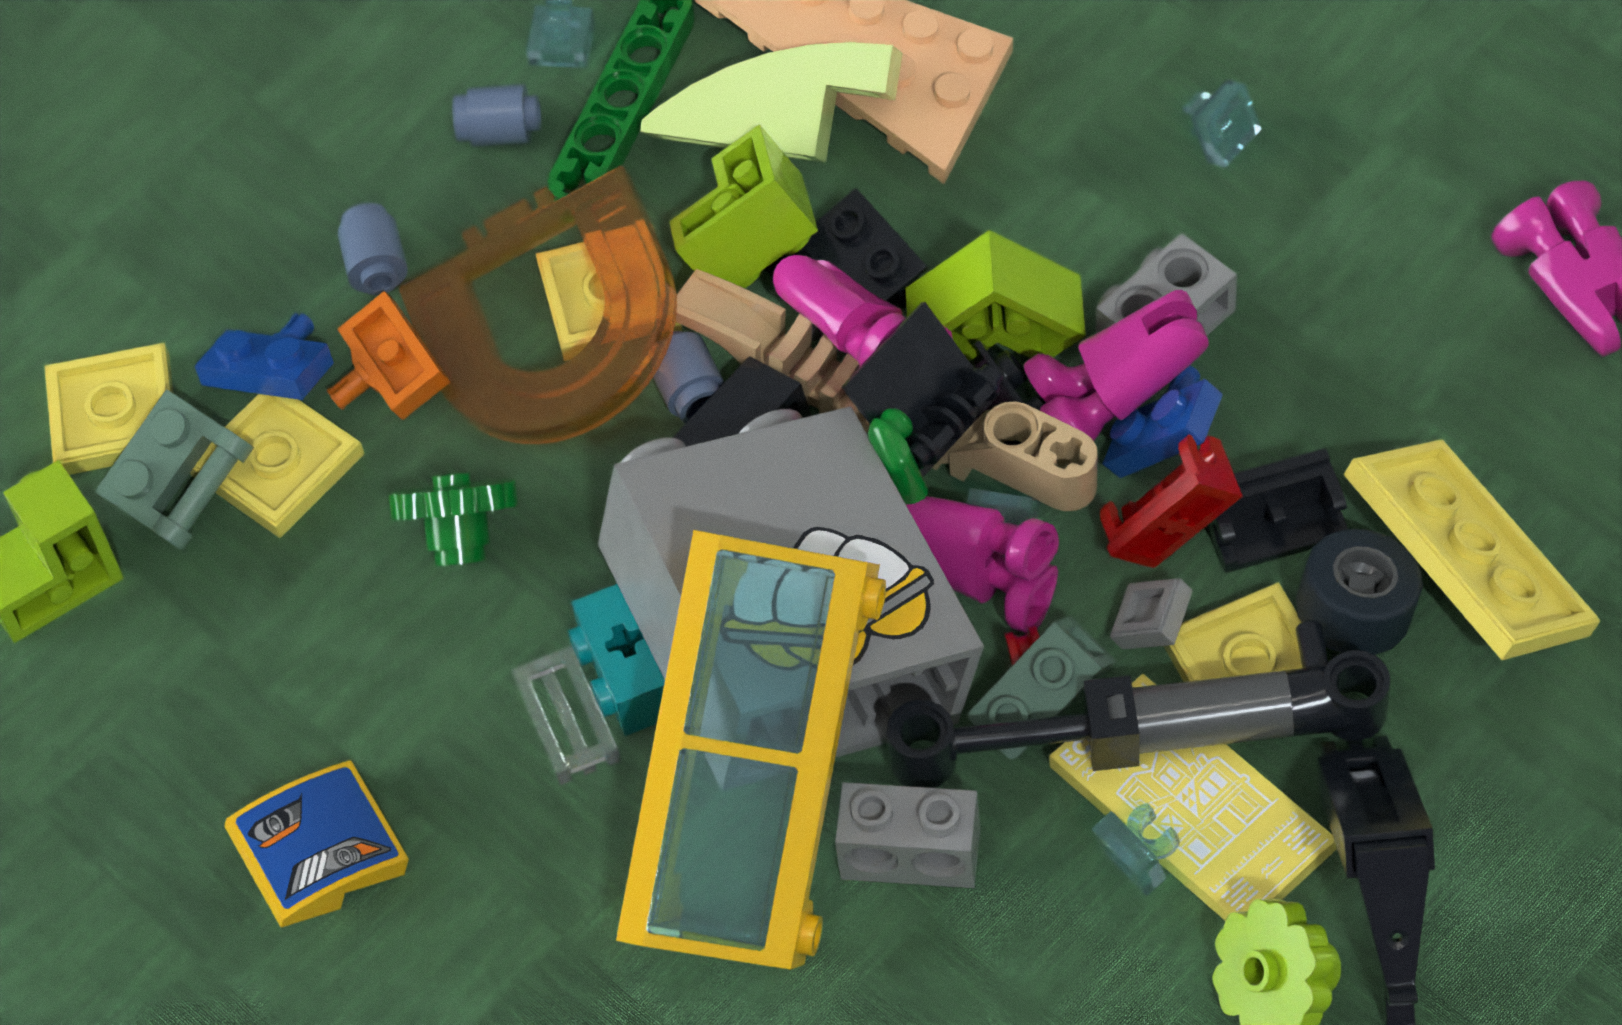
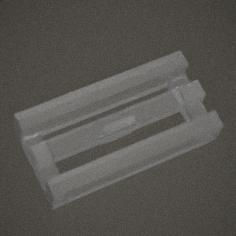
M572 645L511 669L517 688L560 786L573 781L571 777L573 773L582 770L584 775H588L597 771L596 764L607 760L610 766L621 761L618 747ZM564 667L599 744L590 748L585 743L554 671ZM539 677L544 682L575 753L565 758L531 683L532 680Z

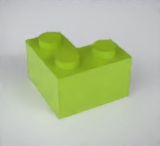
M760 124L711 158L718 187L669 221L675 250L693 271L696 269L704 271L742 288L751 285L759 277L763 269L783 255H792L801 250L807 244L811 235L818 231L801 172Z
M991 230L986 231L905 288L907 317L921 302H926L940 323L952 332L954 342L968 361L981 354L974 345L978 340L989 348L999 343L1026 357L1032 358L1036 354H1046L1055 357L1086 336L1081 276Z
M59 460L42 470L27 474L18 484L3 492L18 524V527L0 537V623L13 643L18 642L124 579L95 511Z

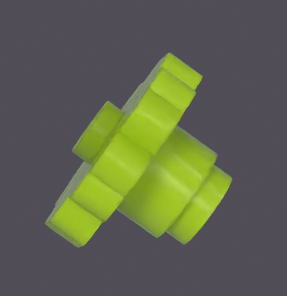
M1279 898L1256 899L1250 904L1248 911L1230 913L1225 921L1224 929L1219 932L1215 940L1216 951L1223 962L1216 967L1212 976L1214 987L1219 994V1002L1223 1013L1228 1016H1239L1240 1025H1319L1323 1012L1331 1004V991L1337 986L1341 975L1339 955L1333 945L1328 942L1325 929L1319 924H1307L1305 909L1300 903L1286 902Z

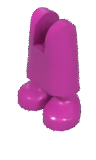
M1585 180L1571 181L1561 184L1553 190L1548 198L1547 206L1539 196L1532 197L1520 204L1495 227L1491 238L1499 253L1504 256L1520 257L1533 252L1538 257L1529 267L1530 277L1582 338L1601 357H1605L1619 351L1621 348L1619 332L1612 317L1616 315L1622 323V238L1616 226L1599 225L1596 216L1599 214L1602 200L1594 184ZM1560 233L1570 234L1576 246L1574 247L1571 241H1564Z
M793 255L781 260L774 270L773 284L777 294L788 305L820 329L839 351L850 354L859 363L860 367L906 319L902 315L900 308L865 289L830 261H816L807 256ZM944 327L945 330L948 332V334H949V335L951 336V338L953 339V337H952V332H951L950 330H948L946 327Z
M1174 290L1081 341L1078 348L1084 361L1083 364L1068 367L1053 356L1046 354H1036L1023 364L1025 373L1037 393L1046 402V404L1040 407V411L1083 431L1093 441L1098 437L1104 425L1115 416L1121 421L1146 400L1188 368L1209 346L1204 327L1200 322L1196 321L1197 310L1189 294L1183 290Z
M926 496L920 502L906 504L953 591L982 604L989 601L998 588L1006 593L1004 615L1005 620L1013 630L1027 633L1028 627L1036 625L1038 628L1051 604L1058 578L1057 566L1050 564L1057 553L1059 545L1058 532L1054 525L1035 518L1026 520L1020 525L1005 523L1004 517L996 509Z

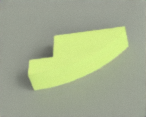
M857 42L812 44L766 53L728 66L691 84L644 117L641 122L640 132L656 139L727 148L760 124L788 158L826 163L837 92L895 100L903 53L893 45Z

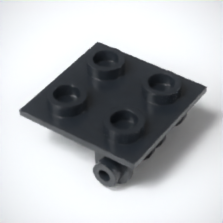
M857 188L852 190L816 221L818 231L811 235L809 241L801 250L792 255H783L765 268L773 278L776 266L781 260L789 256L802 255L816 261H830L874 295L892 304H901L904 308H907L905 288L918 280V277L929 269Z
M921 302L843 384L842 389L869 424H871L874 418L880 419L884 410L889 408L899 409L910 418L913 430L911 435L905 440L924 477L993 401L997 399L1001 393L999 386L1003 383V377L995 367L989 364L983 365L981 369L973 368L926 302Z

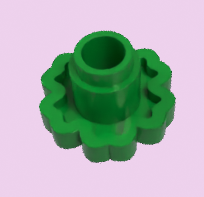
M470 472L432 476L433 486L406 489L388 494L391 520L424 518L427 551H434L435 566L468 564L486 560L484 545L491 543L487 511L502 510L518 505L515 479L471 481Z

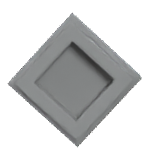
M1181 578L1128 583L1110 638L1122 650L1174 645L1193 590Z

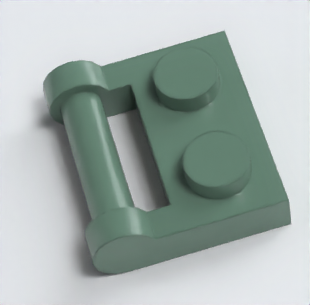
M166 389L95 492L183 551L193 536L188 532L236 462L239 460L244 463L254 447ZM212 442L217 447L169 516L165 517L162 515V512Z

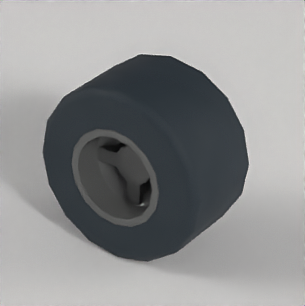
M1345 529L1329 534L1312 548L1305 565L1296 595L1298 617L1301 622L1306 620L1319 622L1322 625L1325 646L1340 653L1357 650L1376 655L1391 650L1406 637L1423 589L1420 566L1411 553L1390 536L1368 529Z

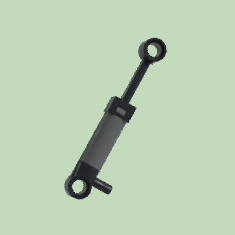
M1306 620L1301 622L1295 629L1302 668L1133 688L1130 675L1084 680V713L954 728L950 714L935 702L930 700H913L904 703L894 710L887 724L890 765L894 776L903 785L936 788L950 779L955 770L957 754L1080 740L1089 741L1093 771L1139 766V754L1293 736L1331 732L1334 736L1347 741H1362L1372 738L1377 734L1387 720L1390 673L1384 662L1366 651L1350 650L1343 652L1328 662L1322 625L1314 620ZM1359 692L1368 698L1352 700L1344 697L1343 694ZM921 740L935 743L930 748L923 750L909 747L912 743Z

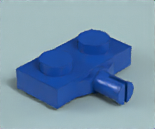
M295 313L279 333H275L272 336L249 333L242 330H226L194 367L202 386L303 400L334 362L327 343L305 340L314 331V324L305 314L301 313L299 316L298 313Z
M1189 366L1170 382L1167 392L1160 399L1134 410L1122 421L1120 419L1115 421L1110 431L1112 441L1102 464L1121 479L1179 454V442L1189 434L1192 435L1197 446L1203 444L1223 394L1206 379L1199 381L1200 373L1194 367Z

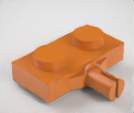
M385 291L337 328L351 350L352 363L354 365V369L331 388L326 389L331 399L341 410H344L347 405L371 387L375 392L381 394L390 409L399 418L404 420L451 382L396 301Z

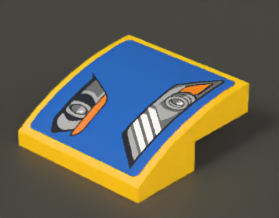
M351 760L324 768L292 781L246 805L226 818L224 827L281 928L340 910L345 893L403 876L409 861L408 856Z

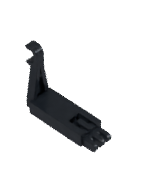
M1387 735L1373 737V744L1370 748H1364L1362 741H1346L1347 750L1337 751L1334 741L1320 742L1321 756H1317L1320 799L1347 879H1358L1383 975L1386 1025H1415L1414 1004L1418 1003L1415 978L1429 871L1435 870L1432 825L1402 749H1392ZM1395 933L1401 934L1398 938H1393L1392 936Z

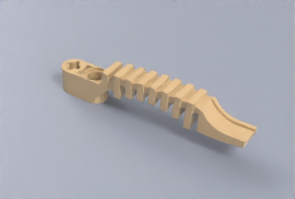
M698 269L693 272L666 308L667 318L711 339L728 351L740 364L750 356L800 382L808 406L812 405L818 408L819 414L851 406L865 432L868 433L870 424L842 389L843 384L860 368L859 363L850 354H846L842 363L837 361V347L825 334H823L817 346L813 349L811 347L812 323L801 314L798 315L788 333L785 334V308L712 274ZM1017 401L1004 402L991 410H985L932 468L937 471L941 464L949 463L950 475L963 482L971 470L975 469L1054 509L1064 512L1077 511L1086 507L1094 499L1097 492L1098 455L1097 446L1093 439L1083 431ZM1013 440L1023 442L1019 445L1011 446L1003 444L1006 441Z

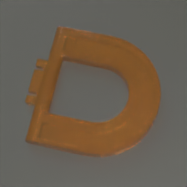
M623 165L556 201L551 191L546 186L533 193L538 205L535 211H533L527 199L523 198L483 220L488 236L483 238L480 230L475 225L463 231L462 238L466 242L467 250L399 287L414 329L451 381L440 391L454 408L480 431L492 437L519 444L554 443L582 435L599 427L624 410L638 397L659 369L674 332L677 313V293L668 261L635 185ZM577 224L604 291L605 305L599 328L591 341L579 354L560 366L537 372L513 369L505 365L501 360L474 292L472 281Z

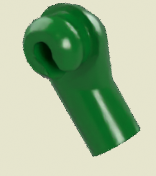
M889 408L884 410L880 419H872L868 428L867 438L880 457L905 504H915L925 499L928 494V487L905 440L912 433V421L901 410Z

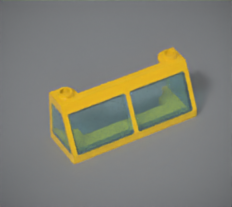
M693 530L616 941L789 970L805 965L806 955L815 956L821 939L823 918L813 914V901L809 900L859 631L865 628L869 618L879 619L885 601L886 580L878 578L880 564Z

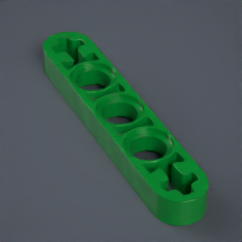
M692 0L639 1L549 173L547 182L553 208L558 214L570 219H581L594 214L603 205L640 132L642 119L650 113L694 27L695 13ZM658 13L666 14L662 21L663 30L660 29ZM642 47H654L661 52L656 59L646 63H639L630 58L634 51ZM623 90L632 91L638 95L634 103L625 107H615L607 102L611 95ZM597 135H608L615 139V143L605 151L592 152L584 147V144L590 138ZM581 168L585 170V172H584V178H585L586 188H584V187H578V185H579V183H580V181H581V179H582V177H583V176H582ZM566 189L575 190L573 194L566 193Z

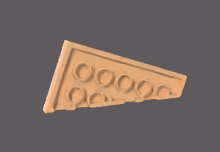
M694 0L718 19L728 18L748 33V41L763 52L767 49L775 52L805 45L844 42L895 46L903 53L895 100L837 92L835 105L854 119H865L887 135L888 144L903 155L907 151L927 164L928 173L943 184H945L1013 52V37L907 0Z

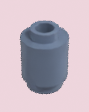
M526 84L468 88L467 94L454 95L453 125L458 142L470 141L473 147L526 144L531 141L532 131L541 130L540 100L538 95L529 96Z
M376 203L358 204L345 211L341 217V225L338 228L337 236L350 286L359 292L371 295H380L384 291L386 293L392 291L405 279L408 273L396 220L388 214L382 205Z
M673 331L663 335L656 341L646 359L647 367L669 411L673 415L680 417L681 421L685 424L724 383L703 338L694 332Z

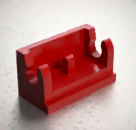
M1189 434L1181 440L1178 449L1183 463L1136 502L1129 501L1121 508L1124 523L1121 522L1118 516V509L1113 501L1110 500L1101 507L1100 519L1109 541L1107 549L1110 557L1156 568L1243 497L1220 439L1208 435L1204 443L1200 444L1199 450H1197V444L1192 435Z

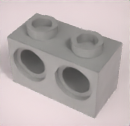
M1181 233L1164 249L1158 247L1149 253L1141 264L1140 269L1125 283L1110 287L1102 295L1096 307V333L1174 290H1183L1189 294L1197 310L1196 321L1202 324L1206 335H1208L1236 310L1237 274Z
M842 782L835 839L841 880L975 888L981 829L977 791Z

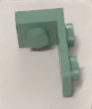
M1072 616L1054 621L968 713V718L974 725H984L1058 716L1084 689V680L1101 679L1117 660ZM1029 746L1000 749V751L1007 758L1014 760L1020 757Z

